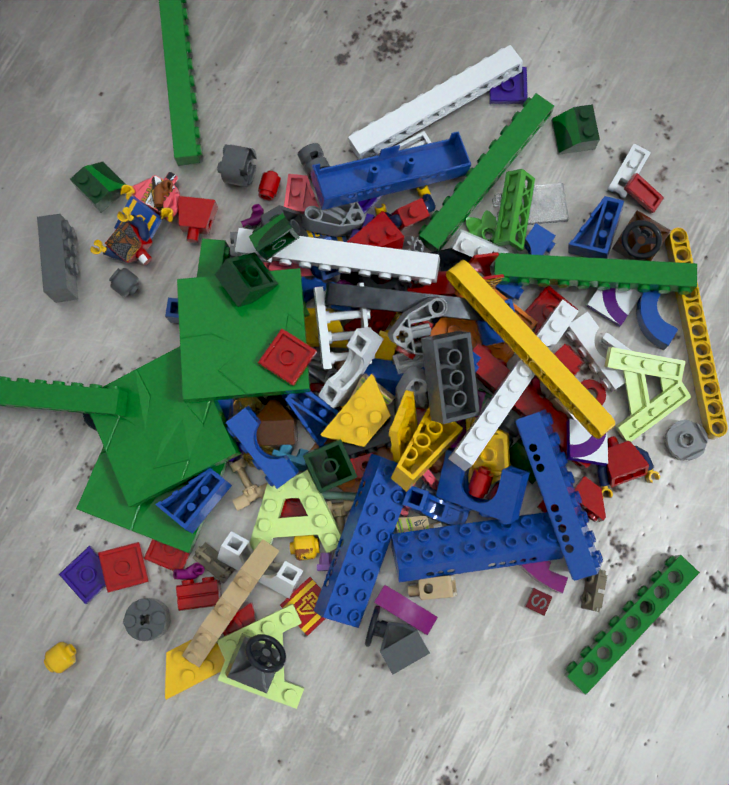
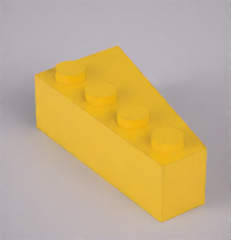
M428 407L397 464L391 479L407 492L457 440L463 428L455 421L446 424L431 421L430 407Z

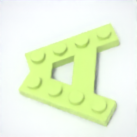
M608 347L604 367L623 370L631 414L615 426L624 442H632L691 398L682 383L685 361ZM645 374L660 377L662 392L650 401Z
M309 470L291 478L278 489L267 484L250 539V546L253 551L262 539L272 545L273 538L318 535L327 553L337 548L342 533L321 493L319 494ZM299 498L308 516L280 518L285 499Z
M294 604L218 639L217 643L225 659L218 681L297 709L304 687L284 680V667L275 673L267 693L227 678L225 674L242 633L251 637L258 634L269 635L277 639L283 646V632L302 623Z

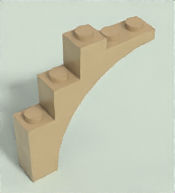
M261 540L182 654L189 662L200 667L278 554V549L265 540Z

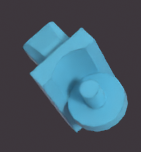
M281 445L278 450H273L272 456L287 455L298 470H309L303 457L304 453L309 452L308 450L299 449L297 456L291 455L294 449L291 445Z

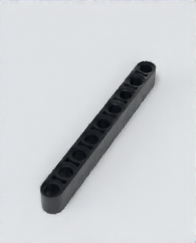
M326 283L324 304L403 313L429 297H438L444 299L447 303V311L440 317L486 322L468 301L461 297ZM435 301L432 305V310L434 312H436L439 309V303L437 301Z

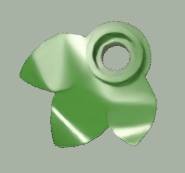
M486 210L481 219L474 217L466 218V227L469 233L485 240H492L494 243L497 220L490 211ZM490 234L492 238L487 239L485 235Z

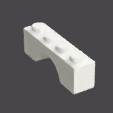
M586 312L570 323L566 329V336L571 342L574 341L580 356L586 358L590 363L589 368L594 374H598L601 378L602 386L613 393L625 384L623 370L604 367L606 359L598 353L594 343L595 334L599 326L590 314Z
M369 327L356 329L347 344L349 354L345 363L335 375L326 381L318 396L332 408L346 405L384 339Z
M231 531L221 545L217 559L239 571L253 553V549L248 540ZM287 561L271 563L258 582L290 598L301 578L303 570Z

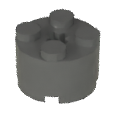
M231 144L224 145L222 161L217 166V171L221 173L224 183L248 187L247 184L252 183L256 172V165H253V159H257L255 150Z
M142 598L133 602L128 607L123 624L128 634L139 641L155 640L167 632L170 626V612L162 601ZM145 616H150V623H145Z

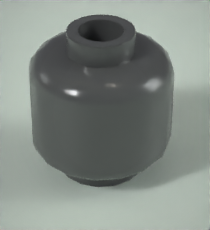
M118 268L109 279L111 281L110 287L123 297L129 294L133 296L139 289L137 285L139 278L127 268L121 270Z

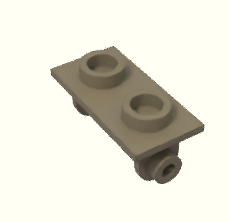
M206 542L196 549L193 559L203 565L207 571L224 584L235 569L218 560L219 553Z
M600 569L598 574L585 578L584 592L581 597V609L599 612L600 608H602L604 594L598 593V589L605 590L608 577L605 570Z

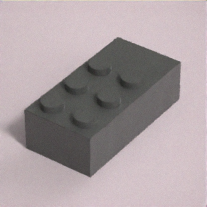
M61 214L37 217L43 292L55 303L79 300L76 275L79 274L77 263H75L77 249L73 245V238H75L74 227H71L68 220H65Z
M454 331L421 338L431 421L446 424L479 416L471 332Z

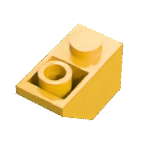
M380 330L379 336L384 340L375 353V358L394 362L393 355L397 353V350H395L396 344L390 341L388 337L389 330H385V332Z

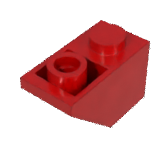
M583 476L574 487L575 491H579L582 499L580 506L587 512L588 518L592 521H604L606 514L602 489L586 476Z

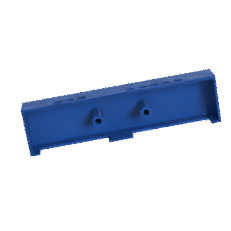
M459 131L451 133L449 139L399 150L400 145L381 149L379 155L321 169L320 163L312 165L310 177L321 209L334 208L465 176L471 167V162Z
M544 409L523 416L515 422L571 578L575 581L596 575L601 568L603 557L600 550L595 548L596 538L593 530L589 531L587 525L589 518L586 511L581 509L580 503H582L579 491L574 489V476L571 471L568 472L566 464L568 460L564 451L561 452L558 444H561L558 433L553 431L552 424L554 422L552 415ZM530 444H536L537 450L535 452L530 451ZM535 454H538L540 456L539 461H535L533 459V456ZM543 464L544 471L539 472L536 466ZM556 504L559 510L553 512L551 506ZM561 524L565 525L566 531L560 532L558 526ZM568 535L569 541H563L562 536ZM568 544L572 545L573 551L567 552L565 546Z
M374 454L370 455L314 608V612L323 618L356 628L360 626L406 495V491L391 479L398 464L394 461Z
M548 512L522 515L511 524H502L498 522V519L391 534V548L399 582L563 559V553Z

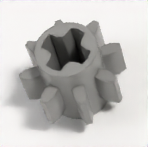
M405 236L402 250L423 252L424 245L418 236Z

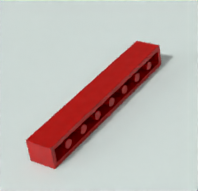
M478 343L473 349V352L481 357L477 364L480 368L475 373L476 379L492 393H495L510 370L502 359H496L491 354L492 351L487 346H481ZM528 384L512 407V410L520 417L546 409L547 413L550 412L554 422L552 424L553 431L557 432L560 437L561 444H558L561 452H565L567 457V415L555 410L552 407L551 401L540 397L537 394L538 391ZM571 460L581 470L587 469L590 466V463Z

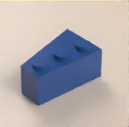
M604 196L591 213L590 218L582 225L577 235L568 244V253L586 258L607 259L623 211L624 200Z
M377 358L372 359V364H369L364 372L368 376L373 374L376 382L394 396L396 394V386L404 374H398L393 361Z
M311 390L306 393L282 394V398L313 441L319 447L322 446L328 438L320 434L340 411L332 408Z
M211 468L188 482L189 484L179 491H174L171 496L155 504L192 534L232 486Z

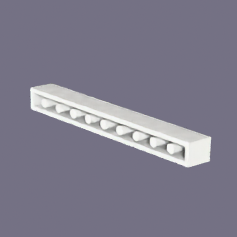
M511 45L499 49L495 54L483 58L476 65L467 67L462 73L450 77L446 82L434 86L432 90L425 94L418 95L416 99L402 104L395 111L388 112L379 120L372 121L365 128L353 132L348 137L351 149L359 160L379 154L381 149L395 145L488 92L492 87L495 88L501 82L509 80L508 78L521 73L522 59Z
M239 228L235 252L239 256L255 252L260 260L265 263H272V260L279 261V264L291 266V263L299 264V267L308 269L311 266H317L319 270L331 271V269H338V272L350 274L353 271L359 272L358 275L365 277L375 274L379 275V278L387 280L391 279V277H397L402 282L418 280L423 285H431V282H437L440 263L438 254L299 236V239L266 261L256 251L249 238L253 234V230Z
M562 300L550 313L536 333V336L552 351L579 311ZM520 358L448 458L462 470L466 471L474 464L535 374Z

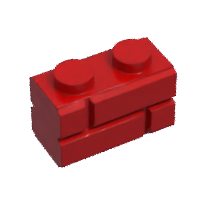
M214 577L202 578V582L194 583V579L181 581L182 585L176 586L179 611L213 607L222 596L221 583L219 580H214Z

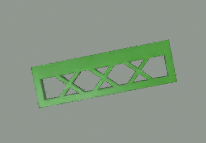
M523 169L506 172L494 244L497 246L511 245L518 251L524 249L535 178ZM525 180L528 181V183H527V189H526V186H525ZM516 232L518 236V242L515 241Z

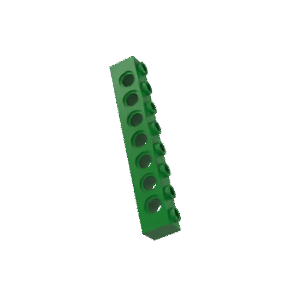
M671 555L664 562L665 567L661 571L657 570L650 577L652 581L647 586L643 585L636 592L638 596L633 601L629 600L622 607L624 611L619 616L615 615L608 622L610 626L605 631L601 630L594 637L595 642L591 646L587 645L579 653L581 657L576 662L573 660L565 668L567 672L564 676L582 694L587 695L700 573L682 555ZM670 572L676 575L674 583H671L668 579ZM657 586L662 590L660 598H657L654 594V589ZM643 601L648 604V611L646 613L640 610V604ZM629 616L634 619V626L632 628H628L626 625V619ZM617 631L620 634V641L615 644L611 636ZM600 647L606 649V656L602 659L597 655V650ZM586 662H590L592 665V671L588 674L583 672V665Z

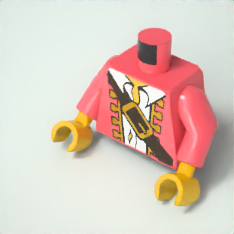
M168 172L164 180L154 175L133 186L123 185L120 194L126 193L127 200H129L130 196L135 195L136 198L157 213L161 219H165L168 222H172L173 217L179 212L178 198L180 192L174 186L178 177L172 172ZM164 180H171L173 188L164 196L163 207H155L154 188Z

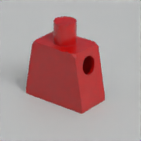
M179 196V227L182 232L187 233L188 242L198 243L199 234L208 235L210 233L218 210L217 203L214 199Z

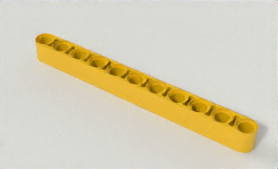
M674 228L665 239L668 261L693 263L687 232L683 228ZM672 236L678 237L680 242H676ZM676 255H681L684 260H679ZM697 282L696 289L690 293L691 298L678 294V292H675L702 427L705 429L708 438L715 440L727 433L728 425ZM688 310L693 311L695 317L690 316ZM692 329H696L699 332V336L694 335ZM696 348H700L703 351V355H699L696 352ZM700 367L706 369L707 375L701 373ZM704 386L710 388L711 394H707L704 391ZM708 405L714 407L715 414L709 412ZM712 425H716L719 428L718 434L713 432Z
M461 260L446 272L448 281L594 438L600 439L615 426V420L467 261Z

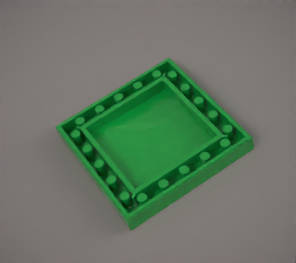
M300 268L269 271L278 285L255 302L241 307L236 305L216 276L177 279L182 394L185 403L310 392L308 366L293 387L258 364L281 329L307 344Z
M180 346L102 387L108 389V385L120 386L122 391L128 392L125 417L91 414L128 507H137L202 474L209 468L212 469L241 454L235 438L227 430V420L218 400L184 402Z
M104 446L76 508L190 554L205 521L204 519L192 534L155 505L159 501H163L171 496L174 491H179L188 485V482L194 478L137 507H128ZM229 461L212 469L223 477Z

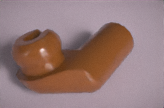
M164 180L154 188L155 207H163L164 196L173 188L171 180Z

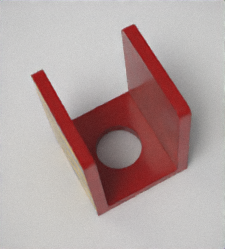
M498 252L474 255L468 263L477 273H481L484 276L482 278L494 289L504 278V274L491 275L489 267L499 256Z

